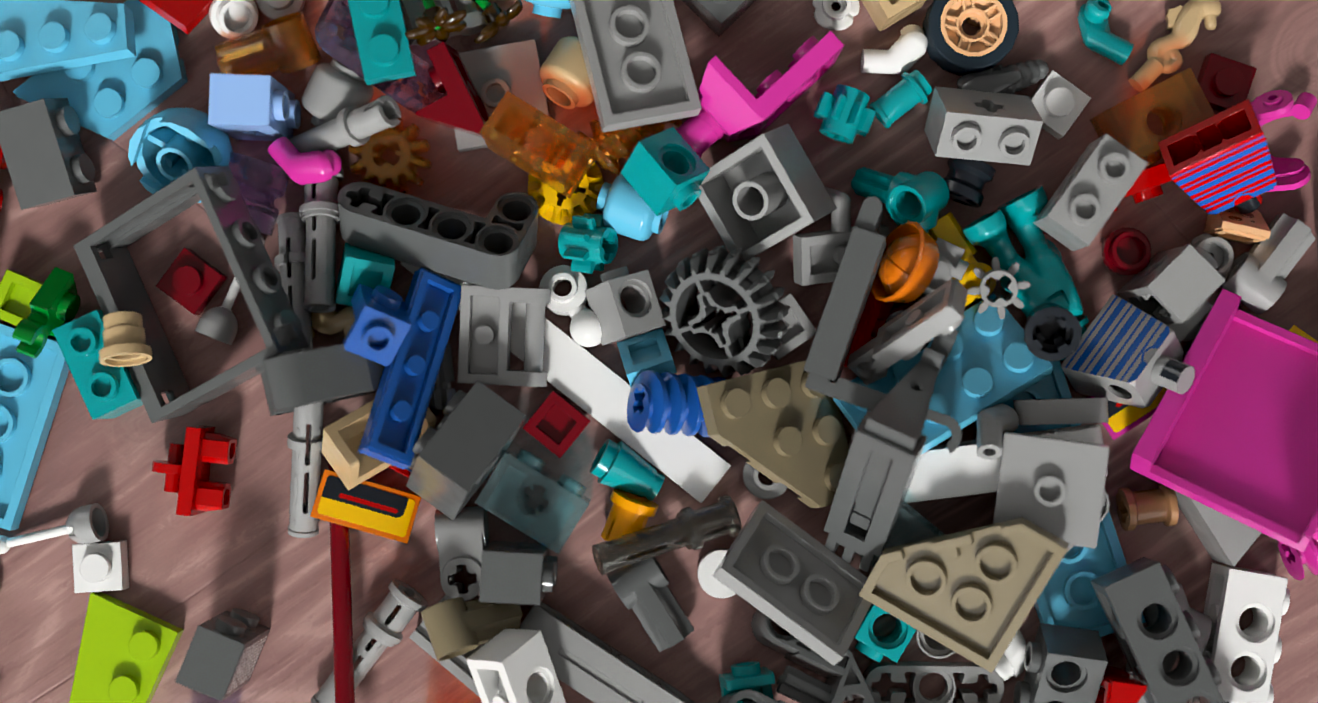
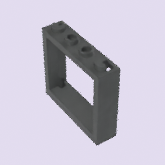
M229 166L195 167L73 245L104 316L120 311H133L142 314L146 345L152 348V360L141 365L129 366L127 369L151 423L186 415L264 372V360L297 353L309 347L302 331L301 321L292 309L283 289L280 274L270 260L261 239V232L249 213L241 195L240 185L232 175ZM201 201L267 348L190 390L127 247ZM99 252L104 253L105 259H101ZM166 393L169 400L168 404H165L161 394Z

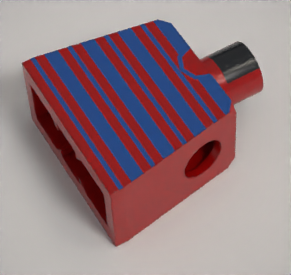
M1249 99L1158 142L1170 178L1207 214L1216 215L1232 207L1240 214L1251 213L1260 207L1263 200L1261 194L1273 189L1277 184L1266 137Z

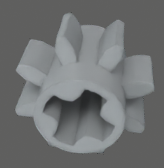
M993 257V269L986 273L977 267L973 269L975 275L981 279L980 286H973L967 290L970 295L981 294L983 301L978 307L980 314L986 311L989 305L997 308L1000 319H1004L1005 307L1011 303L1023 309L1024 304L1017 297L1018 289L1030 287V282L1025 280L1016 281L1014 278L1020 264L1015 262L1008 270L1000 268L998 258ZM1003 275L1010 278L1007 284L1011 292L1010 296L1004 298L998 295L994 300L988 298L987 295L990 288L986 284L987 279L992 277L999 280Z

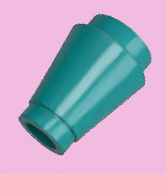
M607 439L598 451L590 468V473L598 477V483L639 497H645L650 501L656 497L665 480V475L657 472L652 465L622 440L615 443Z

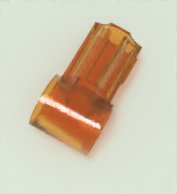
M302 11L278 17L264 24L262 29L242 34L220 42L215 46L217 64L222 74L266 75L278 70L286 74L309 67L322 59Z

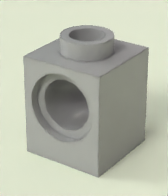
M627 266L600 274L602 283L585 290L590 309L595 313L600 322L602 346L638 336L666 325L662 318L663 315L648 270L629 274ZM620 296L624 299L627 310L623 307Z

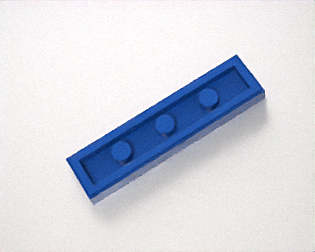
M422 267L414 272L405 300V306L412 325L390 365L384 367L358 452L403 470L411 466L414 456L412 449L419 440L461 300V285Z

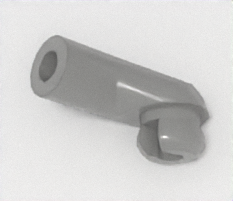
M997 404L985 408L978 413L977 455L979 457L992 460L1002 455V435L1004 437L1005 432L1014 433L1019 426L1018 414L1012 407L1006 404Z

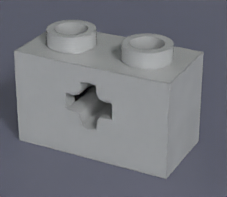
M935 86L924 131L936 157L1030 166L1043 120L1030 97L1026 95Z
M1108 134L1103 135L1088 145L1033 224L1071 251L1089 246L1148 163Z
M1188 244L1156 253L1150 259L1146 268L1135 274L1117 293L1125 301L1166 325L1183 323L1226 279L1216 270L1218 263L1206 250Z

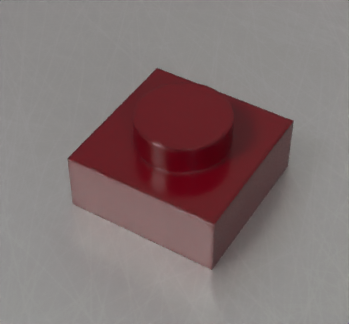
M1214 53L1208 54L1204 57L1190 102L1222 112L1245 101L1257 68Z
M184 247L156 284V287L192 314L200 315L228 277L191 249Z
M553 390L524 425L523 429L558 458H561L591 420Z

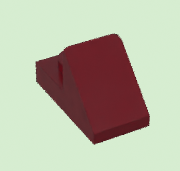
M444 41L428 49L427 53L433 63V66L428 68L429 75L441 94L447 93L448 95L415 112V115L427 121L492 140L498 137L499 134L458 51Z

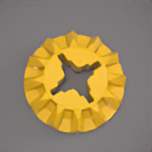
M556 148L554 151L540 157L528 175V195L537 201L540 216L554 224L565 225L566 223H572L573 215L593 214L597 210V198L604 184L603 176L595 161L577 149ZM569 167H571L573 183L586 192L568 193L566 199H563L562 205L558 206L560 201L558 198L559 191L546 181L547 179L552 181L554 179L562 180L565 173H568Z

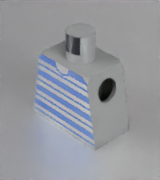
M1113 294L1083 334L1078 348L1061 364V368L1076 392L1096 398L1107 397L1109 401L1142 409L1152 404L1163 387L1178 394L1186 393L1195 378L1194 367L1181 362L1184 352L1174 331L1166 324Z

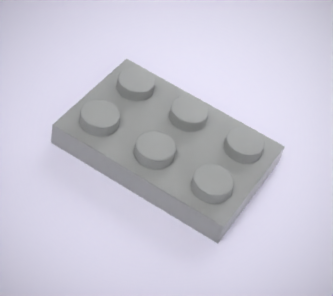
M569 0L602 133L699 115L702 107L673 0Z
M763 500L754 508L712 575L833 666L844 658L872 604L858 596L868 579L865 575Z

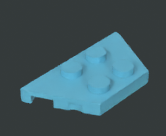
M126 0L124 4L133 10L135 57L33 75L17 87L13 93L18 98L29 103L40 99L68 98L70 106L78 115L80 126L114 141L188 82L184 61L178 52L179 37L177 28L139 0Z

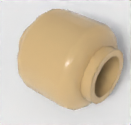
M575 36L562 37L540 67V78L544 84L542 90L551 101L563 108L574 109L575 106H589L594 101L579 38Z

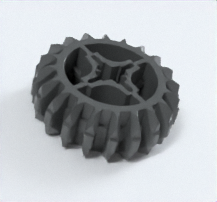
M725 245L716 246L711 251L705 248L698 250L691 257L684 258L677 264L676 270L668 275L665 281L668 288L662 292L659 298L667 305L662 309V318L671 322V325L667 327L665 335L676 336L679 342L675 352L686 350L691 354L689 365L702 361L706 374L714 373L719 368L724 378L732 376L736 371L742 376L750 373L755 367L758 368L765 365L771 359L770 356L781 348V343L783 342L781 337L787 333L789 324L783 318L788 314L790 306L778 301L783 296L785 287H773L770 282L774 277L775 270H768L762 273L758 269L760 257H752L746 262L743 248L734 249L730 253H728ZM697 298H698V301H699L700 310H698ZM749 312H751L753 319L752 337L750 336L748 329L751 327L748 320Z

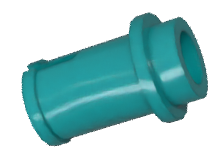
M915 69L910 74L907 72L900 75L902 80L875 102L869 104V108L876 111L875 117L886 129L919 102L923 105L928 102L927 96L933 90L918 70Z

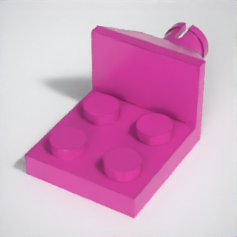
M831 31L820 41L813 35L792 55L794 60L788 65L789 70L784 75L778 69L771 73L757 87L756 91L758 93L755 97L715 55L707 64L698 90L702 107L699 115L689 117L679 128L675 129L700 158L710 146L722 138L728 143L758 137L833 67L844 44Z

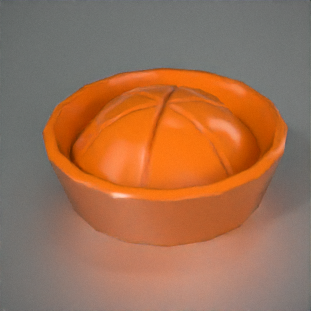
M908 221L897 226L885 239L887 246L871 289L876 300L909 303L925 292L934 277L939 260L938 244L918 222Z

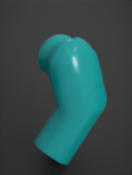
M1088 0L1087 3L1080 7L1077 17L1084 45L1088 49L1122 66L1131 54L1134 44L1110 32L1108 17L1112 7L1108 0Z

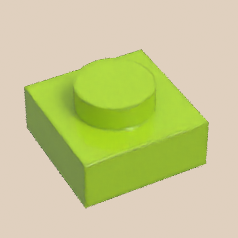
M7 269L0 283V319L17 326L22 319L27 318L31 313L29 303L43 282L15 270Z

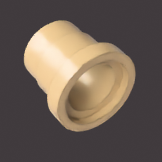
M120 311L109 313L103 317L104 348L99 350V361L102 365L129 367L141 365L152 360V348L146 345L142 314L133 311Z

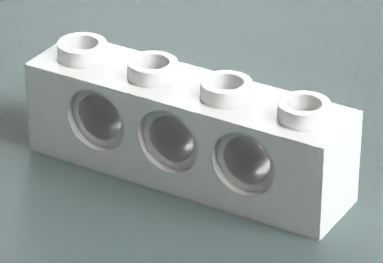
M1212 563L1204 607V614L1212 619V629L1202 655L1203 657L1208 656L1212 660L1221 676L1222 683L1217 685V688L1224 703H1273L1274 689L1271 684L1273 666L1279 661L1282 652V640L1279 636L1281 618L1288 611L1290 604V592L1287 588L1288 578L1263 571ZM1251 608L1253 621L1248 628L1241 630L1239 618L1243 611ZM1243 656L1245 659L1244 671L1239 676L1233 678L1231 666L1237 658ZM1199 696L1189 699L1188 703H1200Z
M505 628L466 659L482 703H566L541 630Z

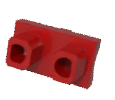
M189 426L186 427L184 444L169 443L167 461L154 460L152 462L153 472L166 474L164 491L178 492L176 515L194 516L205 511L229 508L231 483L209 481L211 463L233 464L237 448L236 438L215 433V427Z

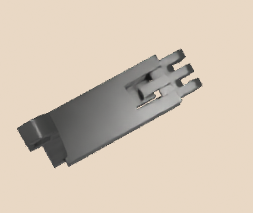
M873 196L866 198L862 203L803 369L809 374L805 384L807 389L870 411L874 409L875 405L886 394L840 377L876 278L881 258L887 246L885 236L878 234L884 216L882 202ZM928 409L926 420L944 425L950 429L951 440L946 446L949 453H952L961 442L962 432L959 423L948 415Z
M954 330L945 336L939 334L934 337L930 348H925L921 360L875 405L872 411H867L855 431L824 527V531L829 533L825 547L834 553L839 545L845 547L842 559L851 564L856 553L862 555L859 569L869 572L875 557L881 556L894 530L928 438L921 433L924 428L936 378L950 355L959 332L958 330Z

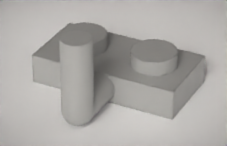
M824 186L837 208L831 212V230L793 234L794 282L801 286L835 281L853 227H851L850 197L844 192ZM881 224L878 234L886 238L889 235V227Z

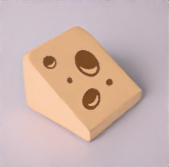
M1232 207L1216 215L1208 214L1204 233L1211 234L1213 237L1221 236L1227 240L1252 244L1269 239L1271 231L1257 209L1248 214H1240Z

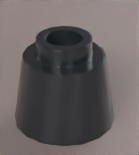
M1043 303L1036 306L1029 313L1024 330L1025 343L1029 351L1037 358L1046 361H1059L1069 357L1078 348L1082 339L1081 326L1078 319L1061 305Z

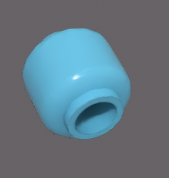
M621 173L614 179L612 184L604 182L596 203V209L603 211L604 227L613 228L617 234L639 241L648 240L653 233L660 234L669 214V211L656 216Z

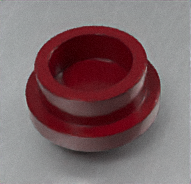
M1120 228L1110 233L1104 240L1102 258L1108 269L1115 274L1122 276L1137 274L1146 268L1151 259L1152 249L1148 238L1144 233L1135 228Z

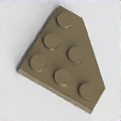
M806 360L696 387L709 437L722 446H730L747 458L746 463L773 482H781L798 494L797 499L810 508H822L832 505L849 453V446L840 410L833 398L805 387L809 375L803 370Z
M1021 517L885 548L858 596L992 673L1066 554L1069 543Z

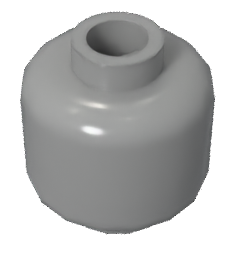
M334 57L331 63L322 62L315 67L301 101L305 109L313 115L310 122L315 126H319L336 118L338 112L349 106L359 108L370 103L374 89L372 85L366 84L362 68L346 60Z

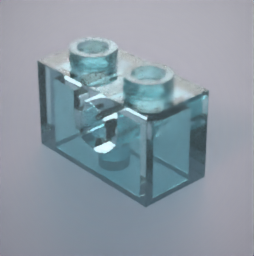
M521 448L518 454L509 450L502 457L475 503L559 554L591 502V499L584 496L587 487L562 473L559 480L542 470L546 462L526 449ZM538 485L546 489L543 495L544 499L549 502L546 508H543L542 504H539L536 509L528 505L530 496L525 493L528 486H530L531 490H534Z

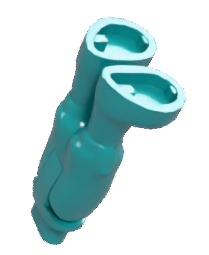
M1043 186L1036 187L997 207L998 210L979 217L961 229L966 239L972 245L982 246L992 259L997 257L1000 262V268L1008 270L1015 262L1020 264L1014 278L1016 281L1025 280L1030 282V287L1018 289L1017 297L1024 304L1021 311L1026 318H1028L1029 313L1036 306L1043 303H1055L1069 310L1078 319L1083 336L1087 330L1085 325L1090 321L1086 315H1082L1084 313L1083 305L1075 283L1062 260L1061 252L1052 241L1045 238L1042 229L1033 224L1048 202V195ZM1007 224L1024 248L1025 259L1019 256L1014 249L1007 233ZM1003 275L999 279L1001 287L1011 294L1007 287L1010 278Z

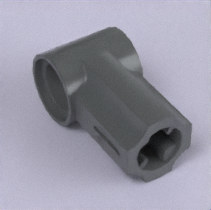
M648 547L606 573L623 604L628 610L633 609L659 652L671 648L694 631V626L668 587L670 582L665 572Z

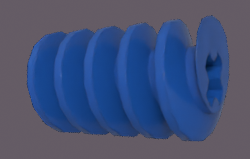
M653 370L643 371L636 377L630 389L627 402V422L635 432L643 431L646 426L647 430L652 434L660 433L664 428L665 432L669 435L678 434L681 430L686 436H694L699 432L701 436L708 438L696 387L727 379L723 377L710 378L705 375L694 377L685 373L676 375L671 372L659 374Z

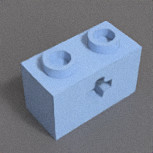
M210 73L209 125L227 133L228 136L235 140L275 141L280 137L290 139L293 137V129H299L301 123L299 100H295V94L271 75Z

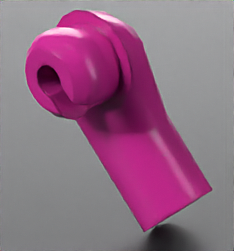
M287 137L276 139L268 148L269 155L295 183L300 185L329 181L332 176L339 174L342 168L341 158L335 151L327 149L324 151L317 150L300 153Z

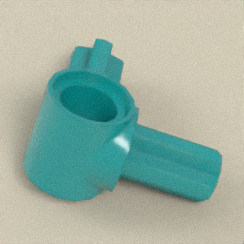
M862 167L857 169L855 177L851 182V187L857 195L866 198L871 196L877 197L882 203H885L887 211L897 225L908 221L918 222L927 233L929 229L935 228L937 225L939 212L947 205L950 198L946 181L933 171H924L917 175L902 171L896 176Z

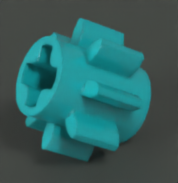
M842 84L836 85L833 94L823 91L813 115L814 118L823 120L819 132L831 139L847 144L853 143L856 134L866 137L876 115V111L867 108L870 96L859 89Z
M584 213L583 216L573 215L572 223H566L562 227L558 237V249L563 258L572 259L571 271L592 274L594 270L603 271L604 264H610L614 260L618 250V235L613 228L604 227L603 215Z

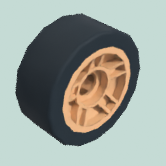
M934 0L929 6L922 23V28L928 39L926 50L929 57L941 69L958 76H963L970 72L983 71L990 67L994 68L1013 48L1019 33V16L1013 0ZM966 18L969 24H972L974 27L979 26L980 29L975 35L970 36L963 31L962 23Z

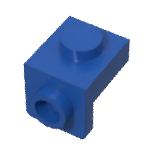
M359 283L351 298L355 320L343 341L344 348L349 352L388 366L393 361L412 325L405 303L398 293L387 287L377 285L372 289Z

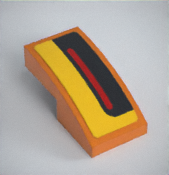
M325 469L310 517L408 544L421 497L369 481H364L348 491L336 472Z

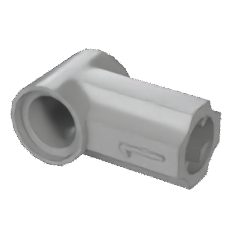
M1284 213L1276 215L1268 227L1271 231L1269 239L1255 243L1248 252L1242 253L1233 261L1231 269L1223 276L1226 281L1220 285L1223 289L1242 296L1240 302L1257 315L1267 311L1281 297L1287 286V281L1284 279L1316 239L1311 232L1312 229L1306 224Z

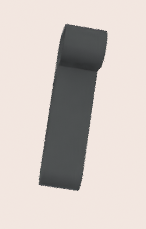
M367 182L350 183L344 186L337 196L341 237L346 243L489 289L501 290L513 286L518 281L536 248L539 206L537 201L526 193L510 192L500 196L486 218Z

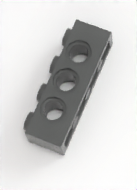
M1142 557L1090 581L1134 677L1148 685L1143 695L1146 703H1187L1189 699L1199 696L1200 703H1224L1217 688V685L1222 683L1221 676L1212 660L1208 656L1203 657L1196 639L1201 637L1199 628L1191 614L1187 610H1181L1175 597V593L1179 592V586L1167 565L1161 566L1158 561ZM1155 603L1159 611L1158 618L1153 625L1143 627L1141 622L1142 612L1148 605ZM1177 650L1179 653L1177 667L1165 673L1162 666L1164 657L1170 651Z

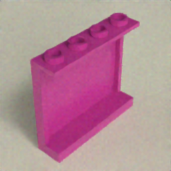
M1222 289L1183 360V363L1191 365L1195 369V378L1191 387L1184 394H1178L1167 389L1132 453L1130 469L1298 551L1304 552L1312 538L1318 541V343L1239 310L1238 307L1242 296Z

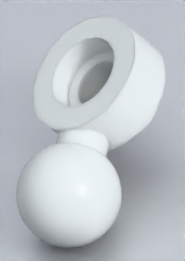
M560 265L548 270L542 277L539 288L551 289V303L546 304V307L557 315L570 316L572 319L570 322V334L576 343L584 347L599 345L602 337L601 326L595 313L585 305L587 303L585 290L589 289L583 274L571 271V266ZM562 281L572 284L571 292L566 296L555 294L556 285Z

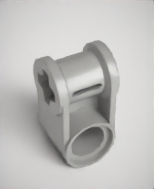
M486 506L464 507L454 521L437 509L435 512V538L439 552L442 590L451 599L463 597L464 601L471 600L480 594L482 550L489 545V522ZM463 565H466L468 573H476L477 581L470 584L468 590H465L463 582H455L454 578L456 573L463 570Z

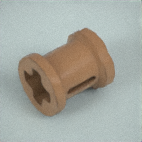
M1159 484L1157 489L1131 491L1127 487L1118 489L1116 494L1117 514L1120 524L1125 531H1133L1137 525L1160 522H1163L1165 526H1175L1177 524L1179 508L1176 493L1173 489Z

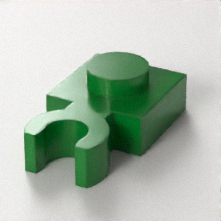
M54 267L29 303L31 313L27 318L22 319L18 323L12 334L14 339L21 341L16 348L17 352L37 358L47 342L48 335L55 337L52 330L62 326L64 322L72 321L80 306V296L77 293L73 273Z

